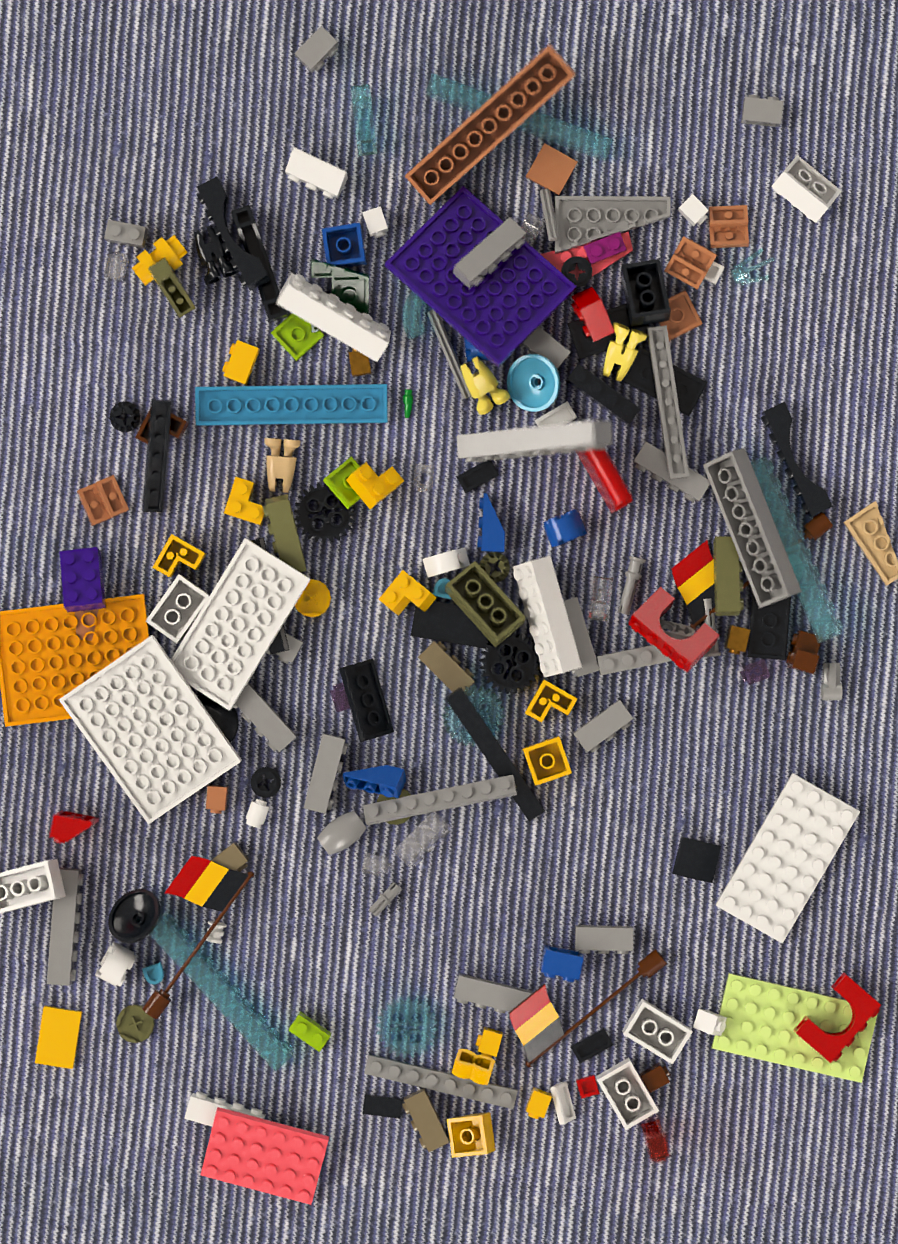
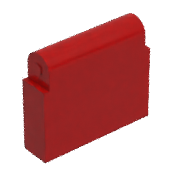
M590 449L584 452L576 451L611 514L633 501L630 491L605 449Z

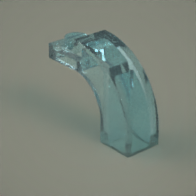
M370 84L350 86L358 156L377 154Z
M413 291L404 304L402 314L403 326L408 341L426 334L420 317L421 309L425 302Z

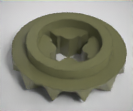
M488 553L480 561L479 566L495 583L504 580L509 574V561L501 553ZM500 560L498 567L502 572L494 571L490 575L491 567L487 562L495 564Z

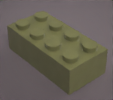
M476 561L446 584L445 592L494 647H497L525 622L526 617Z

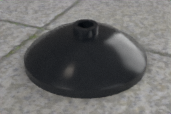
M206 695L198 696L200 702L231 743L237 734L239 726L236 709L232 707L231 710H228Z
M145 889L131 890L121 896L112 907L108 920L109 930L113 937L123 943H135L147 937L157 925L161 910L158 898L152 892Z

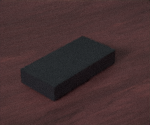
M487 460V462H482L457 476V479L466 494L499 476L492 461Z
M602 1028L570 1047L579 1063H582L613 1046V1043L605 1029Z
M365 1094L362 1114L400 1119L403 1099Z

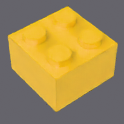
M559 736L522 748L535 786L572 773Z

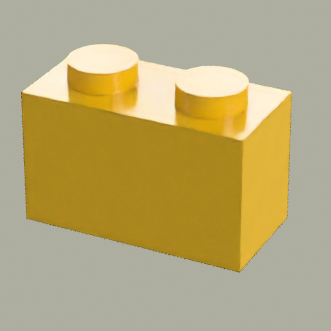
M239 340L236 341V344L232 343L229 354H231L230 360L225 362L222 369L224 377L247 386L260 349Z

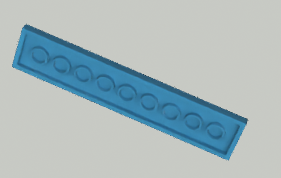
M387 384L195 387L196 426L388 423Z

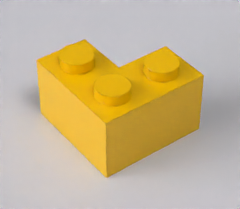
M367 462L346 479L369 509L376 506L404 482L393 467H390L378 477Z
M235 477L224 514L262 526L265 518L263 506L250 502L255 487L254 482Z
M171 534L152 568L168 577L173 576L180 562L198 570L207 553Z
M402 570L378 600L399 616L410 601L425 612L437 597Z
M543 679L525 713L542 723L551 706L569 715L577 698Z

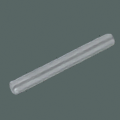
M432 309L427 312L462 397L467 399L471 397V394L463 378L461 365L439 314Z

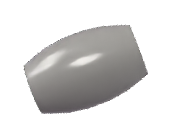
M352 811L330 822L321 831L317 839L326 852L332 855L354 844L367 827L357 813Z

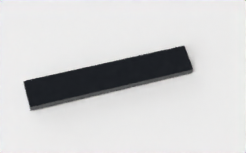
M151 399L143 512H162L171 400Z

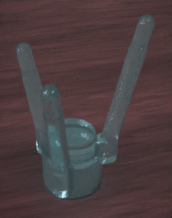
M761 248L743 262L734 266L731 274L736 285L741 283L743 286L747 283L770 279V276L747 278L750 277L749 272L774 261L775 258L772 257L749 268L743 267L763 252Z

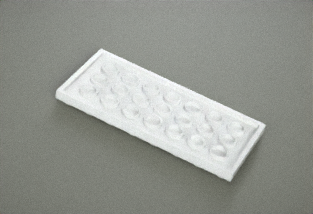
M245 538L171 658V661L188 685L224 708L231 710L311 579Z
M792 773L716 902V906L783 944L860 811Z

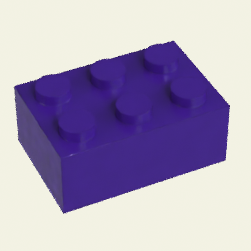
M98 547L59 551L63 602L66 611L76 612L106 608L102 559Z

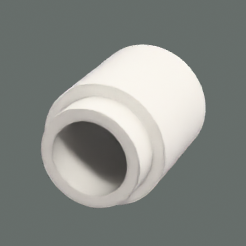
M261 799L251 801L246 815V824L261 828L270 808L267 806L266 801Z

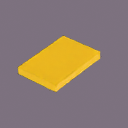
M44 1006L35 1063L68 1069L74 1068L82 1011Z

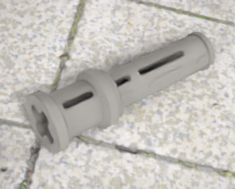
M629 556L630 563L628 571L625 572V577H627L618 609L619 613L630 615L638 580L642 578V566L646 562L645 559Z
M712 598L703 599L705 613L708 615L704 623L716 631L715 613L709 615V609L712 610ZM718 637L715 645L704 657L721 656L718 647L720 637Z

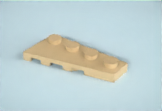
M874 501L843 523L887 586L898 579V560L885 529L877 502Z

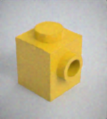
M484 1027L482 1035L478 1034L475 1044L478 1046V1052L491 1058L492 1056L497 1057L503 1032Z
M533 1087L525 1108L528 1116L534 1119L544 1118L552 1094Z

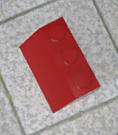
M62 810L53 815L49 837L54 838V842L57 843L68 842L99 822V817Z

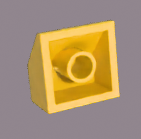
M490 1112L447 1119L452 1158L489 1154L496 1150Z

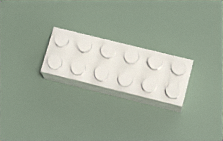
M291 273L279 293L276 304L377 362L389 344L391 335L389 327L383 323L373 321V318L366 313L361 314L356 311L353 305L349 303L344 304L339 301L336 295L327 294L322 291L323 289L319 285L310 284L302 275Z
M551 556L513 566L514 578L519 587V596L523 601L524 613L529 622V631L533 636L535 652L539 657L540 670L544 677L581 668L582 665Z

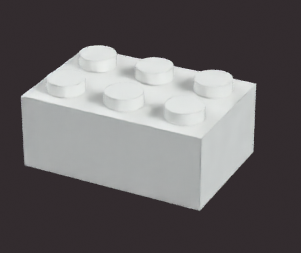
M179 574L145 622L176 644H179L210 595Z
M644 999L640 1000L622 1030L625 1036L671 1064L674 1063L693 1032L690 1027Z
M630 1058L623 1060L596 1076L600 1087L625 1130L659 1112L656 1103Z

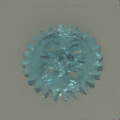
M473 685L472 690H469L465 686L464 693L495 737L493 732H500L501 730L498 725L504 724L500 720L505 717L501 712L504 710V707L500 705L502 703L501 700L497 699L496 693H492L489 688L485 691L484 687L480 686L479 690H477V687ZM486 703L487 707L481 710L480 706ZM450 706L444 707L447 713L442 714V716L446 719L443 724L447 727V733H451V738H456L457 743L463 740L465 746L470 742L472 747H474V740L465 728H460L462 723Z
M408 995L407 1000L400 996L399 1002L393 998V1005L386 1003L388 1009L382 1008L381 1012L384 1015H378L377 1017L382 1021L376 1023V1027L381 1028L376 1031V1034L382 1035L379 1038V1042L385 1041L383 1048L389 1046L390 1054L395 1050L396 1057L403 1053V1057L406 1059L407 1053H410V1056L414 1058V1052H417L420 1056L421 1049L428 1051L426 1044L433 1045L430 1038L437 1037V1035L432 1033V1031H438V1027L433 1026V1024L438 1022L437 1019H432L435 1012H428L431 1006L424 1007V1000L420 1004L417 1003L418 997L411 1001L410 995ZM400 1012L403 1015V1019L395 1021L393 1014ZM418 1013L423 1019L421 1022L416 1023L412 1020V1016ZM405 1023H409L410 1027L423 1026L424 1029L409 1028V1031H405L404 1027L392 1028L390 1025L405 1026ZM398 1031L402 1034V1038L394 1040L391 1034ZM413 1033H419L421 1039L415 1042L411 1040L410 1036Z

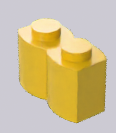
M459 1049L452 1074L459 1078L471 1079L473 1082L481 1085H488L495 1060L486 1055H477L467 1049Z

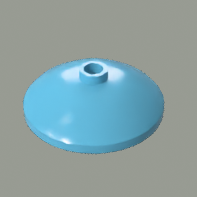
M528 354L518 358L511 365L507 375V388L511 399L517 406L529 412H538L547 409L555 402L560 390V378L556 367L549 359L539 354Z

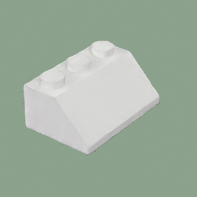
M295 147L291 152L285 170L286 174L289 175L288 179L291 181L306 183L305 187L316 191V189L323 191L322 195L333 199V197L339 198L348 179L345 171Z
M798 155L771 186L779 195L786 198L792 206L798 208L807 218L817 223L842 192Z

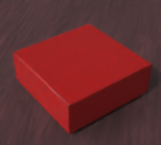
M594 1074L576 1079L581 1099L600 1094Z

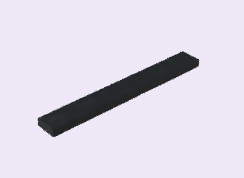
M459 687L444 697L498 777L514 776L517 795L512 797L530 822L545 812L462 688Z

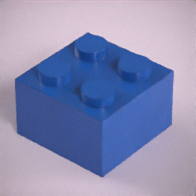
M360 223L322 228L326 263L343 268L367 264Z
M545 945L540 969L546 977L555 978L557 975L563 977L565 981L574 982L575 979L579 980L584 956L576 951Z

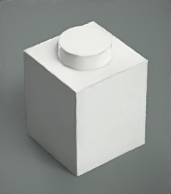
M693 194L678 208V211L693 226L697 223L701 225L708 218L706 214L709 210Z
M381 206L362 212L370 237L379 238L386 235L385 232L388 231V227Z
M698 1009L693 1028L711 1035L721 1036L726 1028L725 1022L727 1017L709 1010Z

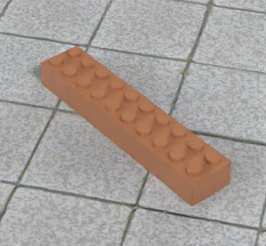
M550 44L411 169L405 177L431 205L574 77L576 72Z

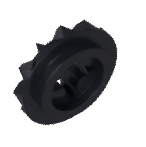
M572 257L563 264L561 273L578 288L585 286L590 281L592 267L586 259ZM576 264L580 271H585L579 274L578 280H576L575 274L568 273L574 271Z
M122 401L115 404L110 410L109 419L116 430L129 432L138 426L140 412L131 402ZM123 409L126 411V414L133 415L127 418L126 425L123 419L117 418L123 414Z
M262 767L256 770L251 777V788L260 797H272L281 787L280 775L270 767ZM263 774L267 779H274V781L269 783V790L265 785L258 786L263 781Z

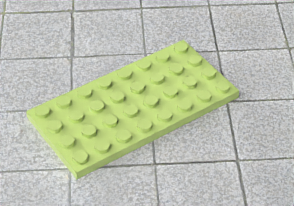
M728 973L719 1015L727 1017L725 1022L726 1028L721 1036L714 1035L712 1049L862 1083L877 1015L874 1018L871 1017L866 1022L868 1025L862 1032H857L854 1036V1042L849 1047H844L841 1051V1057L837 1061L833 1060L830 1063L798 1036L794 1029L807 1016L826 1032L837 1033L844 1030L852 1018V1009L847 1000Z

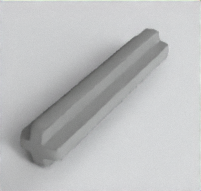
M549 189L540 190V197L548 239L550 242L559 239L551 193Z

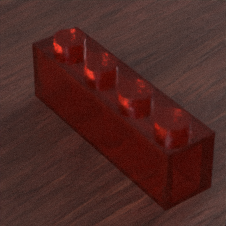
M655 1120L640 1124L651 1162L660 1163L666 1161L667 1157H670V1153L660 1121Z

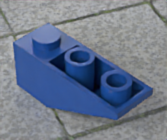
M484 493V498L480 497L479 509H483V517H479L478 528H482V536H478V547H481L483 552H504L505 531L487 493Z
M389 765L343 773L345 786L351 789L365 790L368 793L382 794L386 797L399 798L407 781L404 769Z

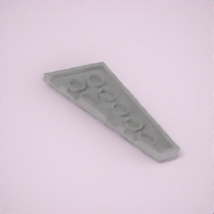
M555 196V219L559 239L555 241V254L603 239L618 232L623 233L669 218L671 215L670 197Z

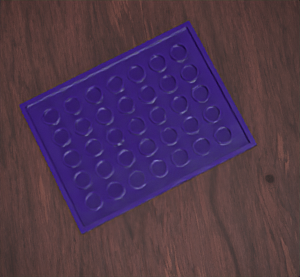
M463 186L385 262L384 266L494 365L499 367L568 298L577 286L525 241L521 248L518 250L515 248L511 252V256L506 261H500L497 264V268L491 274L487 273L483 276L484 279L479 285H473L469 289L453 273L454 266L504 222Z

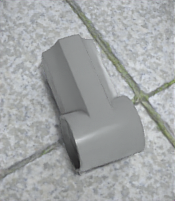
M823 663L822 701L842 700L840 663Z

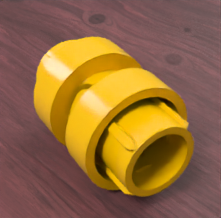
M175 235L166 241L163 237L159 238L153 243L156 249L150 254L144 250L136 256L140 262L134 265L132 269L145 286L155 280L148 268L165 258L174 271L183 265L180 259L188 252Z

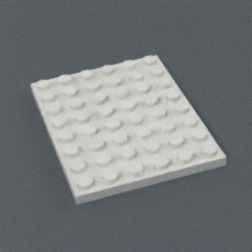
M153 635L59 699L148 824L242 761Z

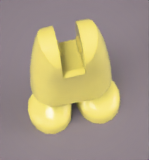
M614 322L612 327L616 334V340H610L604 362L603 376L609 377L614 364L619 365L615 380L621 382L638 354L639 350L635 347L639 342L646 340L647 334L631 329L629 341L626 345L624 341L630 329L623 324Z
M475 357L472 360L474 366L479 371L471 374V370L466 364L460 367L472 398H478L476 410L480 415H484L493 409V403L486 395L488 392L496 405L507 402L510 394L504 389L497 388L499 382L482 360Z

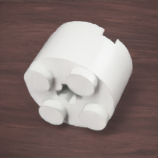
M113 941L112 946L108 948L100 963V970L97 969L95 976L114 986L118 985L121 987L126 978V970L132 968L136 955H134L133 951Z

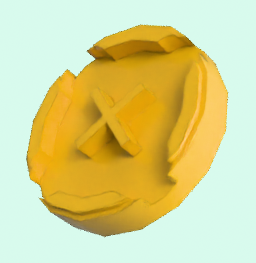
M311 579L295 604V608L304 616H320L330 606L331 595L329 589L321 581Z

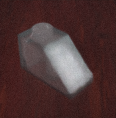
M594 576L588 619L607 622L613 579Z

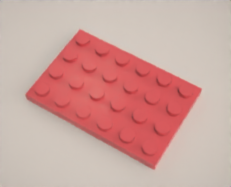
M218 1107L201 1176L311 1205L329 1136Z

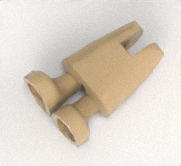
M264 438L265 445L271 449V455L266 456L269 492L276 491L278 478L283 479V493H289L297 460L292 455L294 449L300 446L301 441L284 439V456H280L282 439Z

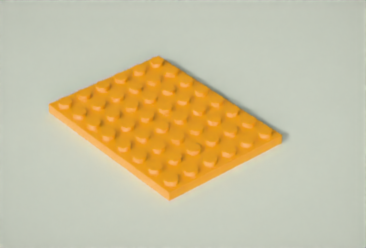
M145 594L106 598V608L98 609L97 617L91 612L83 614L81 618L83 626L87 628L95 626L94 632H87L83 640H80L79 636L76 635L78 620L75 617V612H67L64 604L0 611V688L5 727L72 719L59 699L150 637L148 623L145 622L147 620ZM87 614H91L95 619L94 623L90 626L86 625L83 621ZM90 633L94 634L92 641L86 640V636Z

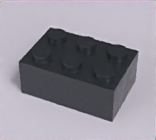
M660 259L623 264L620 275L631 327L669 321L671 311Z

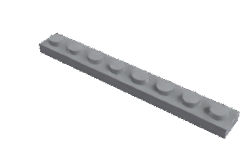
M667 325L647 328L669 480L688 478L689 471Z
M508 775L363 805L366 825H372L515 796L517 791L514 776Z
M371 1054L368 1056L364 1072L367 1075L509 1109H514L518 1089L492 1083L481 1085L473 1082L471 1079L459 1078L451 1073Z

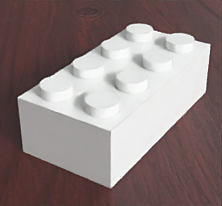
M57 859L0 873V914L66 897Z

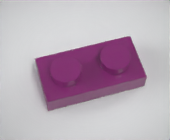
M620 232L584 246L590 265L627 250Z

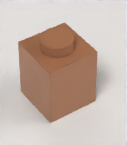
M208 785L206 809H210V813L221 814L222 810L225 811L227 809L228 786Z

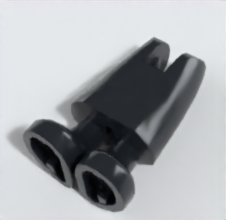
M212 225L206 227L208 235L212 240L206 244L200 231L194 232L195 245L201 266L207 267V274L204 277L206 285L221 280V275L215 263H219L221 273L225 278L239 272V269L234 270L232 264L227 261L230 255L229 253L226 254L221 244L223 241L217 236Z

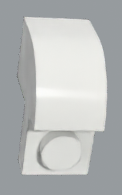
M465 547L423 559L427 577L470 565Z

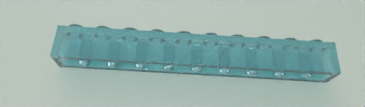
M432 73L426 89V96L475 113L493 96ZM537 111L533 112L516 128L606 161L613 143L611 138Z
M765 456L751 462L802 591L797 593L818 644L841 635L842 623L840 619H836L833 613L835 612V607L832 601H828L826 594H828L824 583H820L818 578L820 576L819 570L816 565L813 566L810 560L813 558L809 548L804 546L803 541H805L802 531L797 530L795 525L797 519L794 513H790L788 506H790L788 498L781 493L782 485L779 478H775L772 472L774 471V466L771 460L768 461Z
M164 912L159 917L158 923L150 935L181 968L198 944L196 942L192 943L188 938L189 934L183 928L179 929L175 924L177 922L171 914L166 915ZM200 947L184 969V973L276 1072L293 1056L292 1046L287 1041L283 1042L279 1038L280 1033L273 1026L270 1028L266 1024L267 1019L260 1012L258 1014L255 1012L252 1002L247 998L244 1000L240 995V989L235 984L231 985L227 981V975L222 970L218 971L214 967L215 962L209 956L205 957L201 953L202 948Z

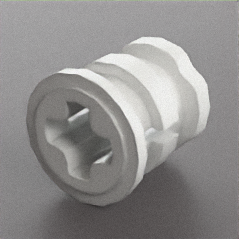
M208 921V924L211 927L214 921ZM219 922L206 941L221 944V936H224L223 928H226L227 925Z

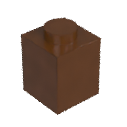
M660 1062L639 1073L650 1093L670 1082L668 1077L671 1074L666 1065L662 1067Z

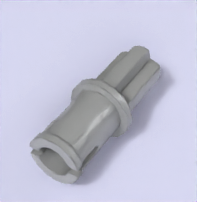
M393 882L383 894L380 893L379 899L369 908V911L374 916H378L388 904H392L391 901L402 889Z

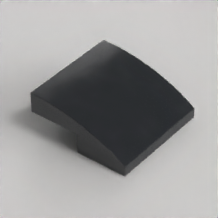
M681 836L672 874L713 883L721 846Z

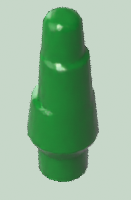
M405 389L403 396L405 418H410L412 411V389Z

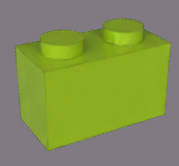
M301 1011L288 1029V1031L318 1052L321 1051L331 1037L330 1031Z

